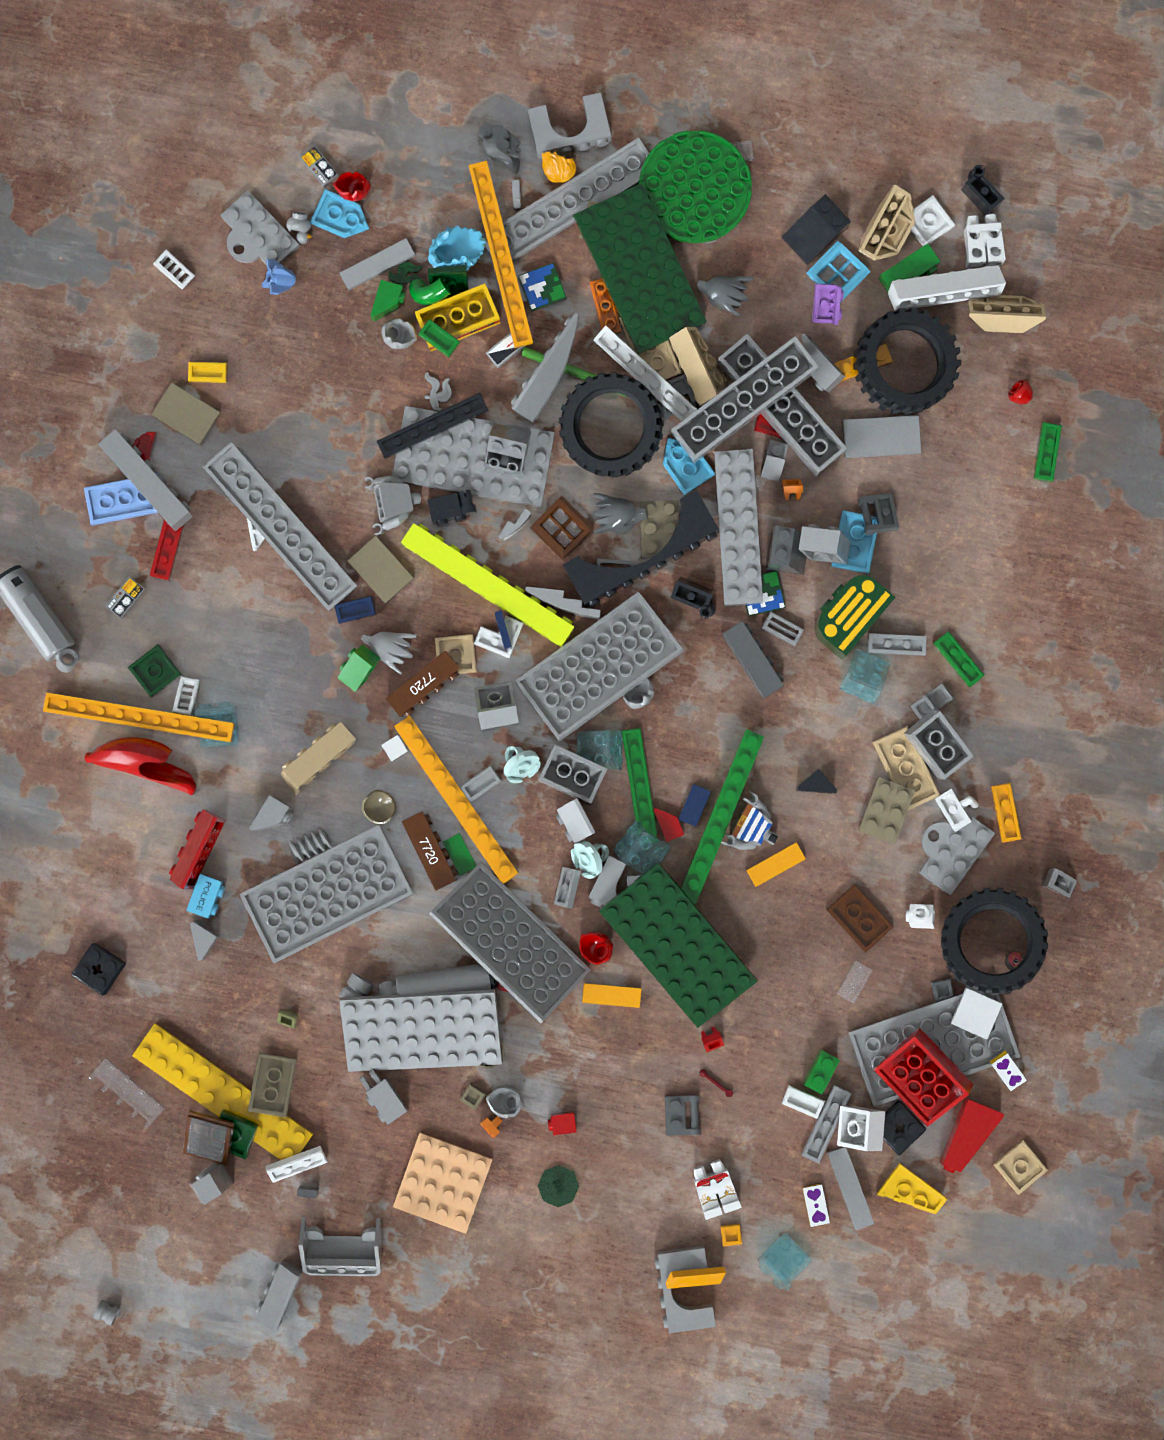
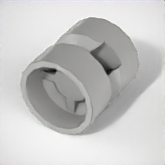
M352 973L347 981L348 987H343L338 996L341 998L368 995L374 985L363 977Z

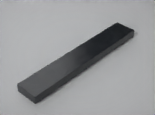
M478 393L377 440V443L386 459L487 412L488 408L481 393Z

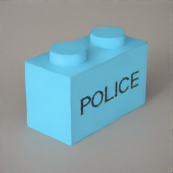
M200 874L186 911L205 918H211L212 915L215 916L219 907L217 905L218 898H222L226 888L223 886L224 881Z

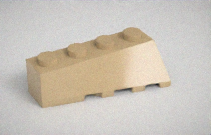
M685 327L669 338L671 347L679 359V365L684 370L687 383L691 386L694 398L699 406H703L728 387L725 383L728 379L725 374L721 375L716 368L718 363L715 358L707 353L709 348L696 327Z
M341 722L337 725L335 723L326 730L327 734L323 737L318 736L312 741L313 745L308 750L306 748L302 749L297 754L298 758L293 762L289 760L282 766L284 770H282L281 776L294 795L300 792L299 789L302 784L308 785L315 778L318 771L323 772L331 764L330 761L332 759L336 760L355 743L356 738Z

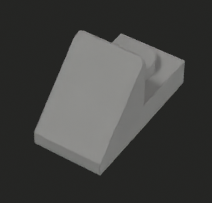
M770 440L761 478L779 482L789 444Z

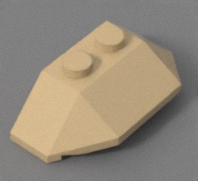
M893 185L878 206L861 238L859 252L874 261L898 255L915 224L910 193L897 185Z
M998 295L968 300L969 317L984 331L1024 333L1046 320L1045 304L1037 303L1024 296Z

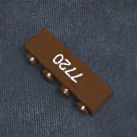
M444 651L385 699L399 717L405 715L407 718L415 711V706L418 704L423 705L430 699V694L441 691L445 687L444 683L446 681L456 679L460 675L458 672L461 668L450 654Z
M421 811L401 821L435 891L457 881L456 876H458L454 865L450 866L447 861L450 858L446 848H441L439 842L442 840L437 830L433 832L430 826L433 822L429 814H424Z

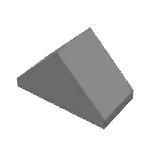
M1049 868L1042 886L1070 898L1077 880L1056 868Z
M192 922L190 926L198 961L204 960L220 936L200 923Z

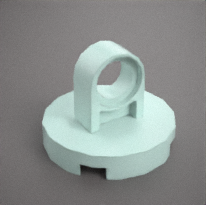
M509 746L505 751L507 763L504 767V774L509 782L521 783L523 778L534 776L541 766L540 758L534 751H523L521 747Z
M585 840L574 844L573 846L575 847L571 850V857L576 869L580 867L583 871L581 875L588 879L598 876L602 872V862L609 856L608 847L598 843L592 845ZM599 848L602 849V854H601V856L599 855V853H598V851H597Z

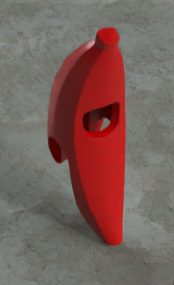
M138 737L114 739L100 745L93 752L86 753L84 757L87 763L126 772L180 790L191 796L196 791V783L190 773L166 763L172 750L154 740Z

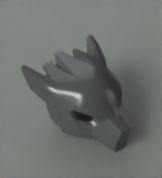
M485 122L477 132L478 136L482 138L485 152L490 157L504 162L511 170L517 173L520 165V155L518 152L521 151L518 146L521 142L509 130L503 128L502 125H491Z
M717 276L708 282L699 280L697 290L705 294L715 308L740 317L735 308H739L742 305L740 302H748L749 300L743 290H747V286L742 283H749L753 280V277Z
M600 493L593 494L602 501L596 504L601 509L594 511L593 518L598 519L596 522L601 528L594 530V533L627 532L637 522L648 519V512L645 508H636L626 499L614 498Z

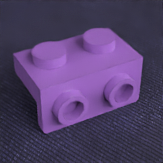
M815 283L812 312L813 323H832L838 325L839 320L842 318L840 301H843L844 291L840 285Z

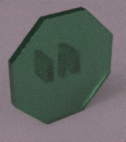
M560 1165L544 1170L538 1183V1189L543 1201L556 1207L573 1202L579 1188L574 1172Z

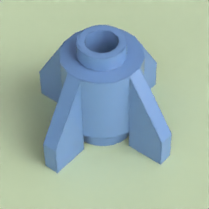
M266 260L268 271L262 287L270 288V294L274 295L289 290L296 281L293 271L287 269L276 260Z

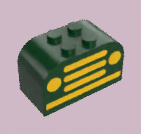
M856 576L850 579L845 586L840 584L832 594L834 598L832 600L828 599L819 609L822 613L815 621V635L823 645L841 660L848 655L896 598L869 576Z

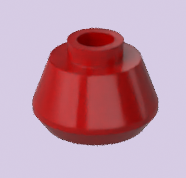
M1020 380L1015 383L1008 392L1009 400L1020 405L1029 403L1033 398V390L1029 381Z

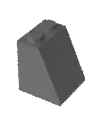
M774 527L771 532L766 570L804 576L806 556L799 550L800 531L789 527Z

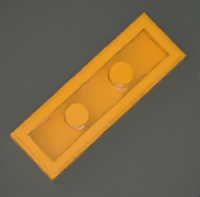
M1011 783L991 786L1001 843L1021 840Z
M796 842L747 869L746 872L754 886L757 887L804 861L806 858Z
M584 983L582 1003L640 1008L642 988Z
M724 1267L671 1271L665 1284L667 1289L720 1284L726 1274V1270Z

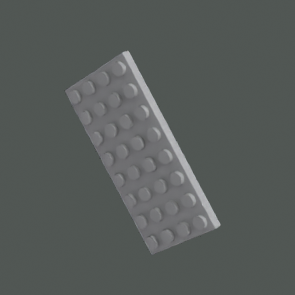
M405 406L401 429L437 413V411ZM472 418L397 453L392 477L401 480L405 484L456 493L464 491L465 494V490H471V495L542 507L555 432ZM494 423L531 431L521 475L484 466L489 435Z
M637 592L519 677L515 682L560 742L683 653L684 650L642 595Z
M377 825L239 895L273 964L412 895L413 892L380 826Z
M481 862L429 913L540 1023L555 1010L591 971Z
M495 989L341 997L339 1000L348 1072L370 1071L371 1069L395 1070L502 1064Z
M963 993L849 1031L848 1034L872 1105L875 1107L900 1098L874 1071V1068L919 1027L965 1076L992 1067L989 1061L1005 1050L1012 1060L1019 1058L1020 1054L1003 1005L1000 1008L988 1039H984L951 1024ZM984 993V996L1002 1003L999 994L998 996H991L989 993Z

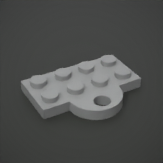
M248 190L220 215L232 229L227 238V248L231 256L241 263H252L260 258L266 266L267 259L276 260L281 264L300 247L297 241ZM237 246H243L244 252L238 255L234 253V249Z
M969 814L968 816L972 822L955 832L948 823L939 822L928 826L921 838L923 851L929 858L918 873L948 895L953 893L995 834ZM932 830L938 833V839L934 842L928 838V834Z

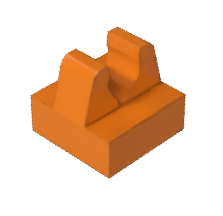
M801 479L782 480L785 499L789 500L791 493H795L796 500L800 499L801 493H803Z
M495 1116L491 1121L485 1118L479 1124L494 1138L500 1133L497 1127L503 1121L500 1117Z

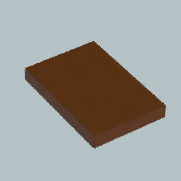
M855 884L826 909L865 953L894 927Z

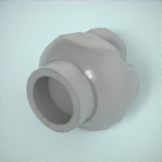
M294 211L292 212V217L287 220V229L289 231H300L297 233L296 239L300 244H305L312 237L307 233L311 228V223L307 219V213Z

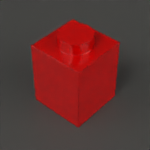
M574 1111L551 1114V1119H548L549 1131H553V1136L577 1132Z

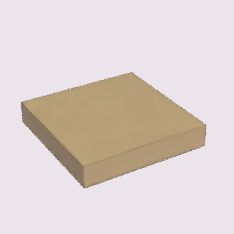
M473 634L435 638L437 657L444 651H447L461 668L458 672L459 674L477 673Z
M1023 1139L993 1163L995 1168L1018 1195L1048 1171Z

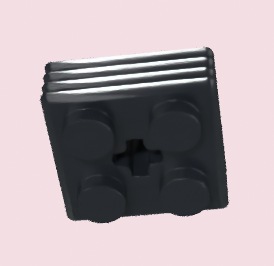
M92 943L71 975L103 996L107 994L125 967L126 962L97 943ZM101 965L102 973H96L95 966Z
M898 1100L885 1112L883 1140L900 1156L926 1131V1127ZM896 1124H903L902 1132H895L897 1129L895 1127Z

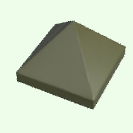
M280 1009L277 1023L295 1029L298 1015L292 1009Z

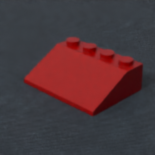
M205 809L197 813L194 819L196 824L193 830L190 829L186 836L188 841L185 847L182 846L177 855L179 860L177 864H173L169 872L171 877L169 880L183 890L194 889L227 819Z
M920 1027L874 1068V1071L927 1127L968 1096L974 1085Z

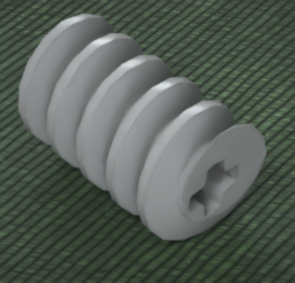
M320 827L317 828L318 834L310 831V838L306 834H303V841L297 837V844L291 840L289 841V849L296 864H298V858L301 861H305V854L311 858L312 851L316 855L319 854V848L323 852L326 851V844L332 848L326 832Z

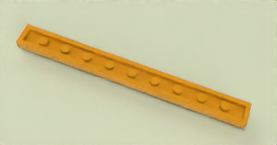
M483 161L468 165L514 348L533 344L488 163Z
M46 693L43 712L231 743L235 723L52 693Z
M409 715L394 726L499 880L504 884L518 874L517 870L411 716Z

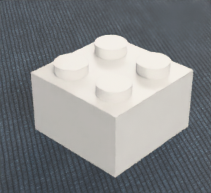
M840 1106L837 1145L863 1151H882L885 1111L859 1106Z

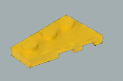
M902 1163L896 1166L876 1192L879 1196H885L894 1199V1201L903 1202L933 1214H937L947 1201L945 1195Z

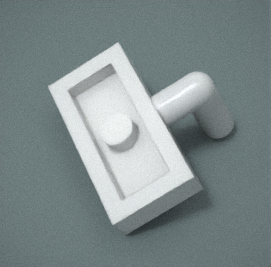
M952 789L935 798L955 832L972 822L964 808L968 805L974 809L979 806V803L972 796L959 801Z

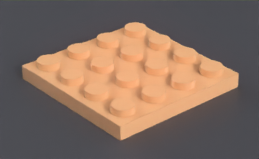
M420 1132L393 1207L466 1234L493 1159Z

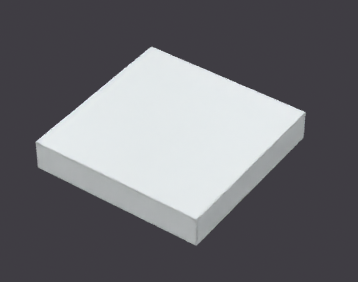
M934 195L913 209L915 224L911 231L922 246L927 243L931 244L955 227L954 222Z
M965 988L951 1024L984 1039H988L1002 1003Z

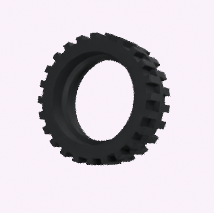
M911 307L908 311H905V308H898L895 312H887L866 329L864 335L857 343L859 347L854 351V357H857V361L853 364V370L858 369V375L855 377L856 382H862L863 387L860 389L862 393L867 392L871 396L868 400L872 404L877 401L880 404L879 409L883 411L889 408L891 409V414L903 412V415H910L913 412L917 414L925 409H929L947 396L946 394L954 387L953 382L959 377V372H956V370L961 366V360H957V355L961 351L960 347L955 348L954 345L957 338L955 334L950 336L947 330L950 329L948 324L943 326L939 323L941 319L939 316L936 315L933 318L928 316L930 311L924 309L919 313L917 308ZM900 330L912 331L923 337L935 353L937 360L936 375L930 385L919 392H900L891 387L879 372L876 361L878 347L883 339L893 332Z
M611 372V374L598 373V376L585 378V382L582 384L578 383L575 386L576 389L567 395L566 398L568 399L565 405L562 404L561 407L562 415L559 417L558 423L561 427L559 435L562 437L564 449L567 450L569 457L578 466L599 476L615 478L630 475L636 470L639 471L643 468L644 464L652 460L651 457L655 451H658V445L663 438L662 428L664 427V421L662 420V410L657 403V399L641 382L626 374L621 375L617 372ZM605 393H619L629 397L637 404L643 416L644 427L640 441L629 453L616 458H606L593 453L585 445L580 434L579 424L584 408L592 399Z
M990 887L984 888L980 892L975 890L966 898L962 897L959 903L951 908L949 915L946 916L941 936L943 960L946 961L949 972L955 975V979L965 984L969 990L972 988L977 990L979 994L989 993L991 996H998V994L1005 993V995L1011 994L1012 991L1020 990L1028 982L1030 983L1039 972L1045 960L1048 949V932L1044 927L1045 921L1037 913L1038 909L1035 905L1032 907L1026 897L1020 898L1016 895L1017 892L1011 890L1009 893L1003 891V888L990 890ZM996 909L1005 911L1018 919L1025 929L1028 943L1026 954L1021 963L1009 972L988 974L979 971L967 961L962 952L961 933L963 927L972 916L984 910Z

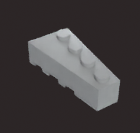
M214 1163L197 1175L196 1179L189 1184L200 1203L205 1205L225 1192L234 1182L223 1164L217 1166Z

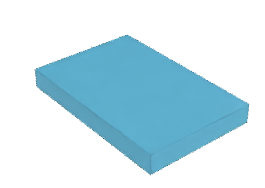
M842 510L839 531L843 532L851 542L847 564L832 563L831 567L869 574L877 533L865 535L863 514ZM871 516L872 524H877L876 517Z

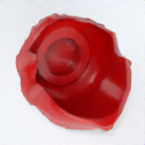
M348 171L341 174L333 183V186L343 199L354 202L362 200L367 196L371 183L363 174L357 171L354 173Z
M592 931L581 934L579 949L582 957L586 958L588 962L599 965L609 962L611 959L613 943L607 935Z

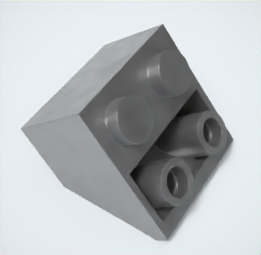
M494 423L489 435L484 466L521 475L531 431Z

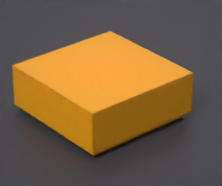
M739 1223L720 1226L723 1246L742 1244Z

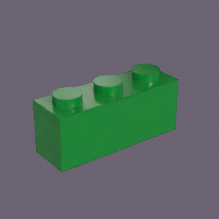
M927 243L883 272L878 280L888 293L892 281L923 277L926 274L930 276L938 270L937 267L941 261Z

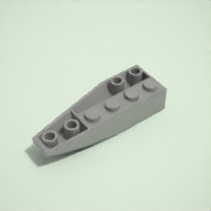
M577 313L568 317L564 324L566 327L563 332L560 331L554 339V345L546 351L545 358L541 364H538L531 379L527 378L523 383L522 393L520 395L517 394L511 402L513 405L512 409L533 424L554 393L567 366L580 318Z

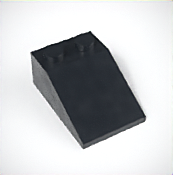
M825 194L781 238L807 265L849 228L851 221Z

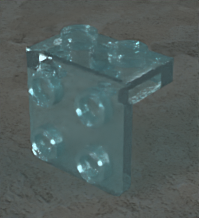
M855 650L839 689L875 704L882 692L890 663L861 650Z
M230 702L219 703L217 707H211V704H200V708H194L196 717L235 723L232 743L199 737L201 747L234 746L239 743L237 709L235 706L230 705Z
M611 730L578 732L577 755L605 767L607 770H622L623 738L621 732Z
M635 821L628 828L621 841L616 844L613 851L621 862L644 874L655 864L662 861L669 852L670 846L648 833L642 823Z
M783 1233L758 1258V1261L761 1264L759 1266L760 1270L766 1276L770 1274L774 1278L772 1282L780 1290L784 1288L788 1291L792 1287L791 1281L811 1262V1258L787 1233Z

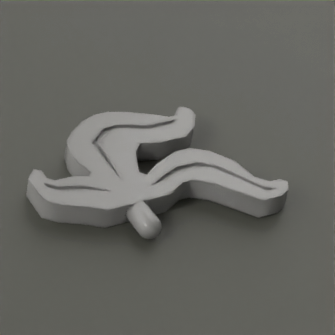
M427 372L425 379L432 385L430 395H425V399H430V404L434 411H441L442 408H439L438 402H448L452 396V391L448 384L450 379L447 378L442 382L443 391L437 393L440 383L436 378L430 377Z

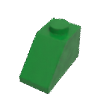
M384 280L380 281L370 315L373 321H377L399 309L400 303H404L406 292H404L402 285Z

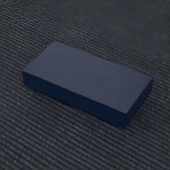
M372 596L334 606L339 624L376 615Z
M502 610L496 611L494 614L504 650L507 651L512 649Z
M693 784L678 820L696 827L711 791Z

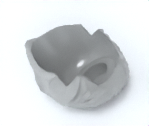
M395 318L385 323L382 327L381 333L384 342L392 349H405L417 341L415 328L410 321L405 322L401 318Z
M649 678L645 679L623 695V700L632 709L644 707L650 703L654 696L653 683Z
M498 1086L486 1097L491 1111L501 1118L515 1117L524 1107V1101L519 1090L512 1086Z

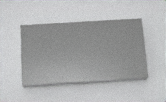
M919 415L848 419L842 421L844 445L847 447L844 453L845 458L921 454Z

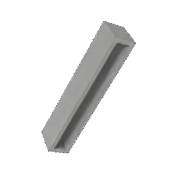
M115 429L98 445L176 532L193 517L189 512L191 508L185 501L181 503L177 499L179 494L172 487L167 488L165 485L167 481L160 473L156 475L152 471L154 466L148 460L143 461L140 457L142 453L136 446L132 448L128 444L129 438L123 432L119 434Z

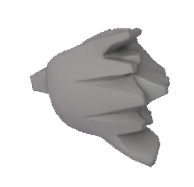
M380 632L374 636L362 635L361 640L370 647L373 653L381 658L382 662L399 674H402V671L395 664L402 665L404 663L402 659L412 658L413 655L406 648L410 647L411 644L405 641V639H413L417 635Z

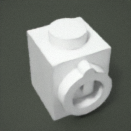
M910 904V910H906V922H909L911 928L934 929V905Z

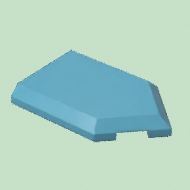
M327 189L324 190L310 221L311 224L342 238H347L369 229L359 203L343 199L339 194Z
M667 439L663 466L683 495L688 494L715 475V472L704 457L694 463L677 440Z

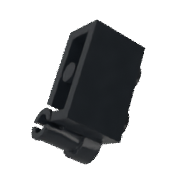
M976 165L969 172L968 181L964 184L961 191L984 215H988L996 210L1005 198L984 177L985 168L981 169L982 165Z
M465 490L466 494L464 491H460L455 494L427 499L433 525L444 526L448 524V521L452 520L463 522L467 520L466 517L477 513L476 505L472 501L471 490Z
M683 577L676 581L670 598L696 609L700 608V616L702 618L704 616L705 619L713 616L716 612V605L712 602L715 590Z

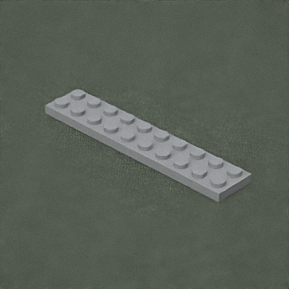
M640 138L635 139L505 220L503 226L512 262L575 224L573 214L586 209L589 200L599 203L639 184L641 169L649 154ZM484 233L482 236V238L486 239V243L484 245L489 254L491 255L486 233Z
M232 442L203 466L206 472L328 611L333 609L335 605L358 587Z

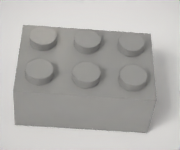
M809 524L808 527L802 526L799 550L809 560L847 564L851 542L837 527L828 526L827 529H821L818 525Z
M931 710L904 732V735L939 779L945 780L974 756L939 710Z

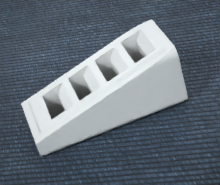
M167 249L153 263L156 268L182 290L195 277ZM169 258L170 261L163 267L161 264ZM173 263L176 264L170 272L167 270ZM180 268L182 271L174 277L173 274ZM184 273L188 275L182 282L178 281Z
M181 676L172 713L193 716L200 685L199 679ZM184 684L194 686V689L186 688ZM182 692L191 693L192 696L183 695ZM181 700L190 701V704L182 703Z

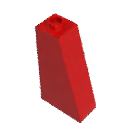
M964 1098L939 1162L944 1166L943 1169L951 1173H955V1170L962 1172L1003 1119L1004 1114Z

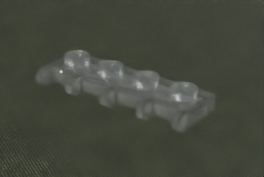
M105 1058L88 1078L90 1081L94 1080L95 1077L99 1078L105 1084L102 1088L104 1093L108 1088L114 1091L120 1097L116 1104L120 1105L125 1101L135 1110L130 1115L134 1118L139 1113L148 1121L144 1125L146 1130L165 1109L108 1058Z

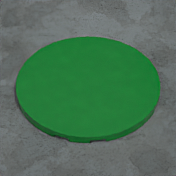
M703 130L678 132L659 142L646 157L639 178V184H643L666 235L685 243H707L730 233L744 217L752 195L751 173L740 151L725 138Z

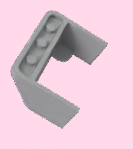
M302 1217L299 1251L303 1272L314 1276L379 1275L381 1273L382 1253L380 1218H376V1228H367L363 1231L362 1236H324L323 1231L319 1227L311 1226L308 1228L306 1217Z

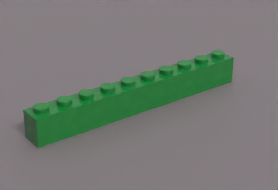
M747 729L744 731L681 885V889L695 905L764 739V736Z

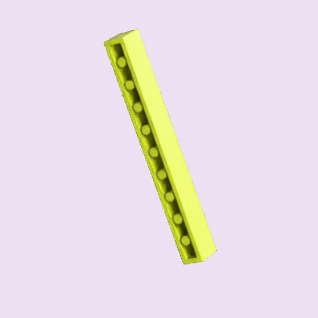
M413 523L401 541L403 546L560 647L565 644L574 630L571 620L564 616L563 618L556 615L557 611L547 606L544 608L540 605L541 601L534 596L527 597L524 595L525 591L515 585L513 588L507 584L509 581L503 576L499 575L496 577L492 574L493 570L486 565L479 566L476 564L477 560L467 554L465 557L455 545L451 544L448 546L444 543L445 539L437 534L433 536L428 533L429 529L419 523L417 526Z

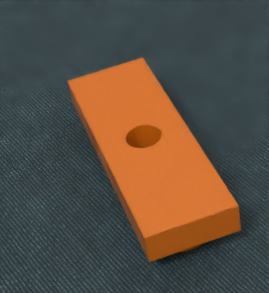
M603 279L590 281L589 284L601 330L607 326L615 334L622 333L616 307ZM606 304L609 308L604 309L602 306Z

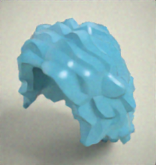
M459 225L453 228L446 227L445 231L439 233L436 238H433L432 245L429 248L428 261L433 265V268L466 265V271H468L484 253L486 239L482 238L483 234L476 229L460 228Z

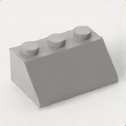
M554 745L538 781L591 805L607 768Z
M283 1260L280 1265H275L272 1276H274L272 1284L268 1283L264 1294L267 1296L264 1302L260 1301L256 1310L259 1313L257 1320L273 1332H276L281 1325L303 1273L301 1268Z

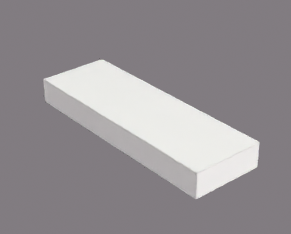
M318 1146L266 1166V1171L272 1182H276L325 1164L328 1161L322 1147Z

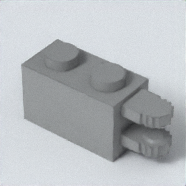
M371 1069L369 1072L377 1083L375 1086L371 1087L363 1075L359 1079L367 1090L366 1094L368 1096H366L368 1103L371 1106L375 1105L379 1111L377 1112L379 1119L383 1123L386 1121L387 1124H390L407 1112L408 1108L386 1077L381 1080L376 1071Z

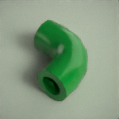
M442 278L428 286L422 279H415L409 285V292L413 300L417 304L426 306L435 304L451 294L450 289Z

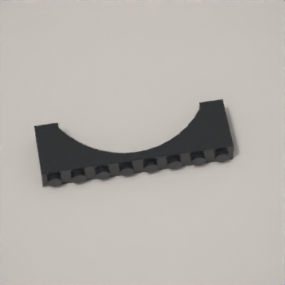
M697 490L680 499L682 505L681 514L674 534L665 547L649 560L631 567L607 568L581 560L580 556H577L563 564L565 571L586 607L598 605L600 599L614 596L617 594L616 590L622 587L624 589L634 584V580L648 577L651 574L650 571L656 568L660 570L668 565V561L672 559L674 561L684 556V552L688 550L694 551L701 546L700 543L706 540L710 542L718 537L717 534L720 533L719 528Z

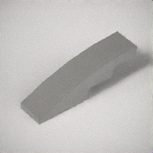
M525 588V592L530 596H534L542 603L560 611L581 617L600 619V610L582 608V600L563 598V590Z
M846 1147L827 1152L855 1230L873 1225L871 1213Z

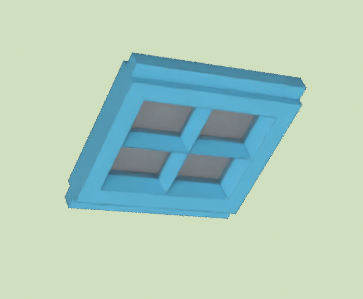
M837 241L806 274L818 284L840 285L844 291V300L871 271L842 243Z

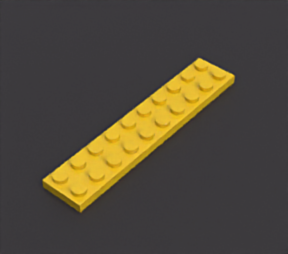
M156 1023L132 1055L218 1117H220L221 1112L225 1109L259 1124L253 1141L280 1160L301 1153L313 1136L312 1132L288 1115L287 1117L248 1112L251 1089Z

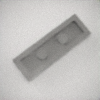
M869 633L867 653L926 656L927 636Z

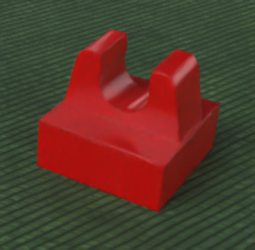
M711 1027L712 1034L708 1036L704 1031L701 1032V1040L706 1052L724 1046L721 1034L715 1027Z

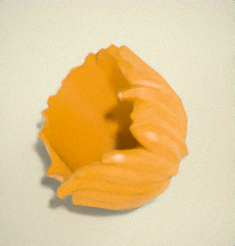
M550 151L542 153V168L544 174L551 182H566L574 176L576 172L574 158L567 159L564 156L557 155L556 152L551 153Z

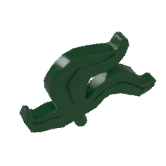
M404 262L398 266V275L391 274L392 272L389 271L388 278L404 288V284L420 279L416 274L410 275L407 278L406 276L409 272L418 273L422 266L419 265L417 267L410 262Z

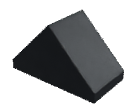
M819 769L814 771L796 787V791L837 793V789Z

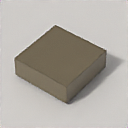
M470 1083L459 1100L473 1110H476L486 1093Z

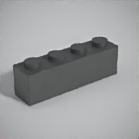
M741 621L724 632L722 637L762 699L782 688L784 686L782 683L784 679L779 672H775L772 668L774 664L768 655L765 657L761 651L763 647L759 640H754L752 637L753 631L747 623L744 625Z

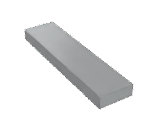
M407 238L340 272V276L348 291L415 257V253Z
M833 1084L801 1153L802 1156L818 1164L820 1163L839 1122L840 1106L847 1105L852 1094L851 1092Z

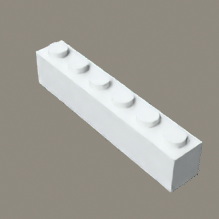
M999 265L985 266L983 268L957 272L951 271L949 273L932 274L930 276L904 280L898 279L892 281L888 295L895 311L898 308H905L907 310L911 307L920 308L998 296L1002 294L1006 282Z

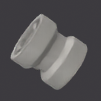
M102 1300L93 1318L103 1320L107 1325L112 1326L119 1314L120 1308L117 1306L111 1307L107 1301Z

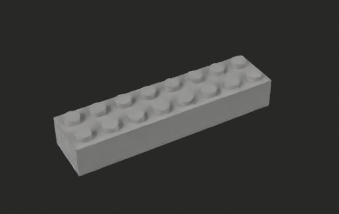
M746 334L718 358L717 363L728 377L735 382L766 359L767 356L752 338ZM795 388L761 413L815 477L847 450V447Z
M795 336L672 428L671 433L691 460L696 463L817 372L819 366Z
M753 449L714 452L724 605L763 604Z

